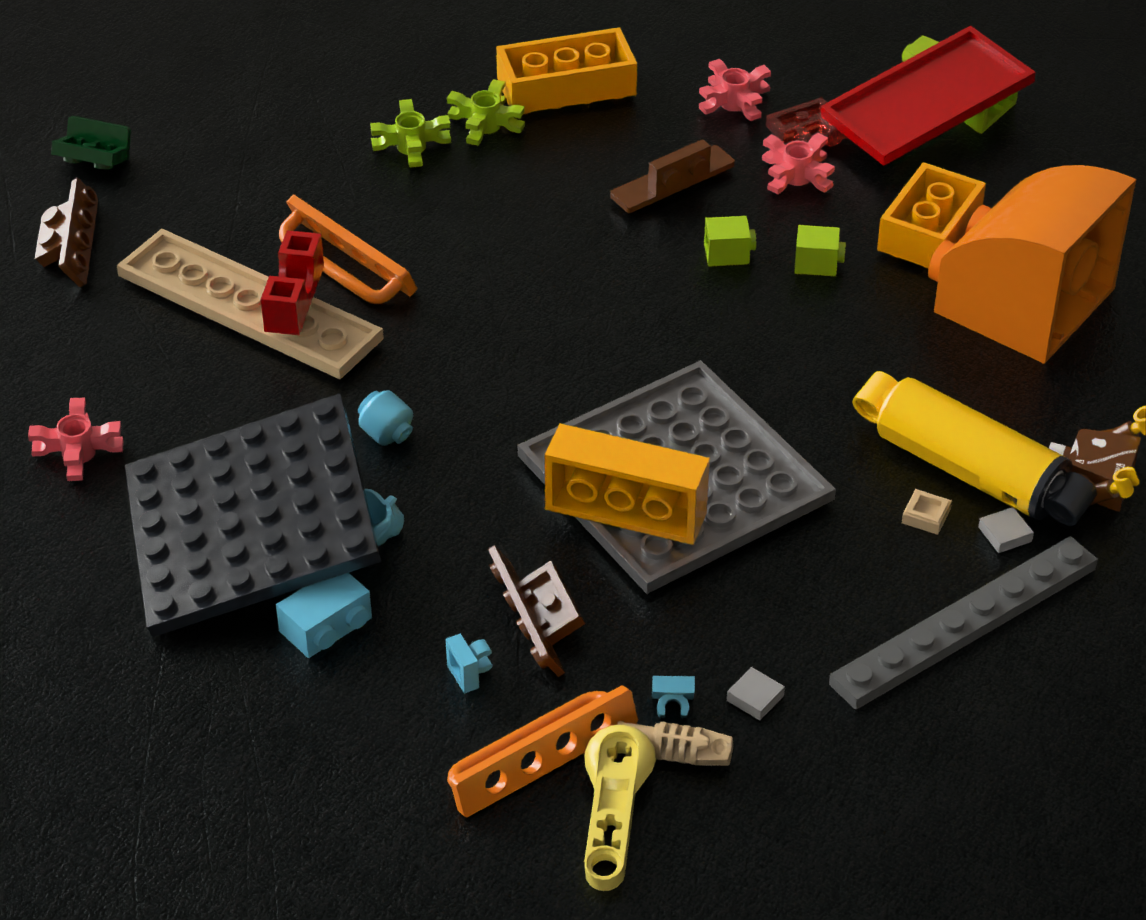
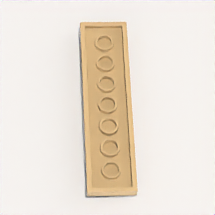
M160 229L117 265L119 277L338 379L346 375L383 340V328L314 297L300 335L264 332L260 299L269 277L164 229Z

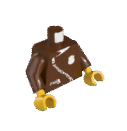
M1146 406L1140 407L1135 411L1133 415L1135 423L1128 421L1109 430H1079L1073 448L1051 442L1049 449L1071 459L1073 464L1072 472L1081 474L1095 486L1098 494L1091 505L1099 504L1120 512L1124 498L1130 497L1134 493L1133 486L1139 485L1140 481L1134 467L1141 441L1139 433L1141 432L1146 436Z

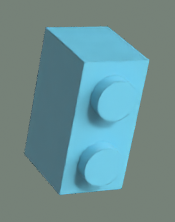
M349 573L303 587L276 604L279 632L307 658L329 648L335 641L354 629L362 627L372 618L370 591Z

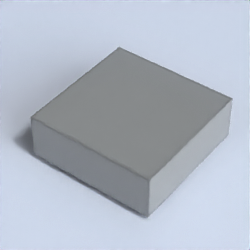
M1014 507L980 518L979 529L998 553L1032 542L1034 532Z
M751 667L727 691V701L756 719L761 720L784 696L785 686Z

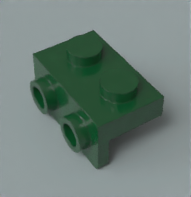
M71 116L68 118L67 136L52 141L51 154L62 156L63 161L68 163L87 161L92 162L93 167L98 169H113L114 165L129 159L131 128Z

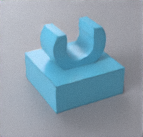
M461 633L446 639L447 666L464 694L478 689L479 673H484L492 668V664L487 657L492 654L490 647L484 639L477 640L468 646Z
M653 676L652 699H659L657 704L658 716L664 718L666 704L674 701L681 707V718H686L689 711L687 699L693 700L695 676Z

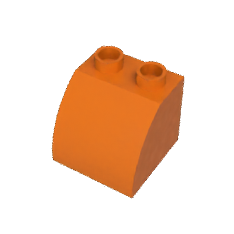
M1084 165L1053 167L1037 172L1022 180L993 208L985 205L979 206L968 222L965 235L956 244L949 240L943 241L932 256L928 268V277L938 282L934 312L1045 364L1115 289L1136 179L1100 167Z

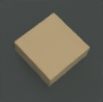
M915 489L903 512L902 523L938 535L951 510L952 500Z

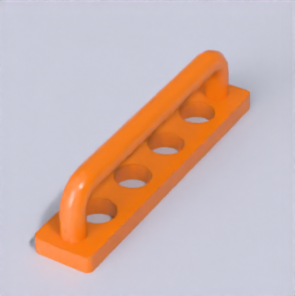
M294 194L286 201L292 213L280 226L279 237L281 242L287 230L294 231L300 224H303L313 232L321 234L322 238L388 282L382 289L373 290L323 256L324 268L322 272L371 304L385 303L400 290L410 297L417 290L410 273L405 268Z
M622 685L608 693L605 691H593L582 694L458 761L451 767L447 777V782L453 791L457 810L463 816L469 817L585 753L589 740L598 731L611 725H617L618 721L637 724L638 717L632 691ZM604 713L603 724L597 730L591 731L592 720L598 714ZM570 732L568 744L564 748L556 750V743L563 733ZM531 751H535L536 757L532 765L521 769V762L524 756ZM500 770L501 775L497 784L491 788H486L485 783L488 776L492 772Z

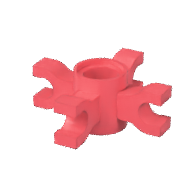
M720 58L709 62V68L713 70L715 75L708 77V83L712 86H704L699 90V94L706 99V101L699 103V109L707 115L722 106L728 111L742 110L749 121L761 118L762 112L755 105L762 103L763 97L759 94L770 91V85L763 79L770 77L771 71L765 65L755 68L751 73L740 68L728 69Z
M817 133L808 143L793 141L787 145L772 134L764 139L763 146L770 148V150L762 155V160L768 164H776L769 168L768 174L775 178L768 183L767 189L778 195L788 184L801 186L809 182L824 193L831 189L833 181L827 179V177L834 172L835 166L829 163H819L827 158V152L821 150V148L828 143V137Z
M70 398L69 415L59 420L57 428L51 429L41 425L29 426L28 438L29 441H33L32 456H45L51 452L61 451L64 466H67V481L83 480V463L91 460L97 449H103L108 452H123L124 440L123 436L120 437V421L91 427L88 413H85V398Z

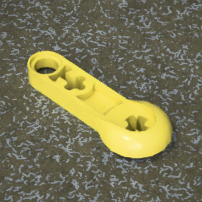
M611 725L598 731L589 740L584 754L585 768L595 789L584 860L585 873L589 885L600 891H609L617 888L624 879L635 794L651 774L656 762L655 749L648 736L639 729L627 725ZM618 753L626 754L622 762H614ZM609 825H613L616 828L612 833V847L605 846L604 832ZM604 860L613 862L617 867L614 873L608 876L597 875L592 869L596 863Z

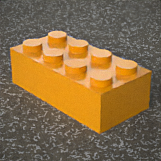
M620 27L496 46L497 79L505 81L503 93L506 96L508 106H525L523 114L637 95V62Z
M559 424L545 452V510L694 545L707 514L710 458Z

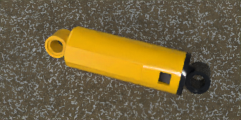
M877 371L853 398L854 408L868 421L877 423V431L882 438L1005 504L1014 507L1035 520H1042L1050 515L1064 525L1073 526L1079 521L1098 494L1095 486L1087 478L1072 472L1073 464L1071 459L914 378L907 377L898 382L887 373Z

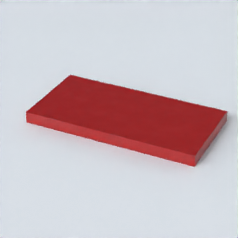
M969 26L822 105L821 117L884 166L1034 83L1035 71L975 28Z

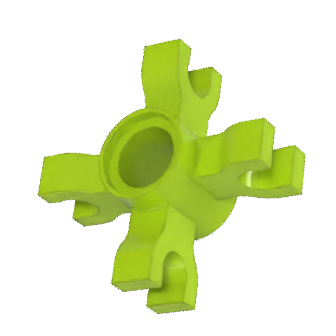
M493 79L488 90L474 93L471 99L459 92H450L447 97V103L456 106H452L447 114L449 119H468L466 129H470V132L466 137V143L479 146L484 134L494 133L501 126L515 133L522 132L525 127V121L515 118H521L525 112V106H503L506 102V96H501L505 88V81Z
M412 99L399 100L401 113L396 117L394 125H386L380 122L370 123L372 136L382 135L379 138H371L373 151L384 150L391 145H397L399 152L408 155L410 168L423 166L421 153L426 149V142L451 143L449 130L439 131L443 128H450L449 115L425 121L421 113L414 111Z

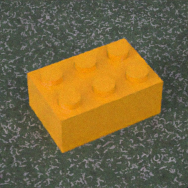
M923 162L880 218L877 250L929 268L934 252L943 241L949 240L956 244L965 235L971 216L979 206L983 205L986 183Z

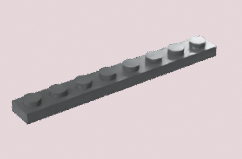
M1070 536L830 674L829 685L857 710L1096 570L1098 559Z

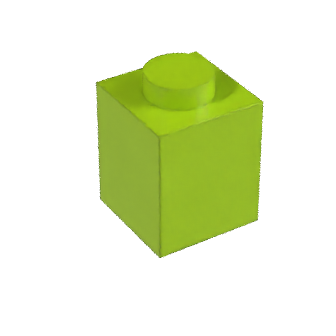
M747 216L705 218L704 246L708 266L749 264L750 250H756L755 229H749Z
M798 225L794 274L836 276L837 262L844 263L846 242H839L840 228Z

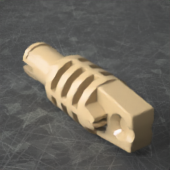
M618 721L617 725L635 727L646 734L654 746L655 757L658 760L663 759L671 762L689 763L691 765L728 766L730 764L733 751V739L731 736L701 727L695 728L688 725L669 724L667 722L656 723L655 727Z

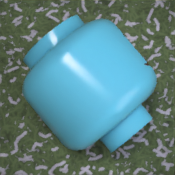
M389 390L380 393L378 391L370 393L358 408V413L360 414L359 426L382 446L391 444L394 441L397 444L402 443L413 430V427L410 425L413 419L412 409Z

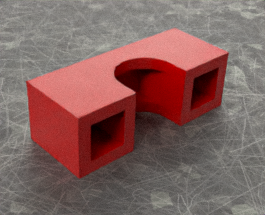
M287 230L278 252L279 276H269L260 299L264 332L300 335L324 268L322 237L319 233Z

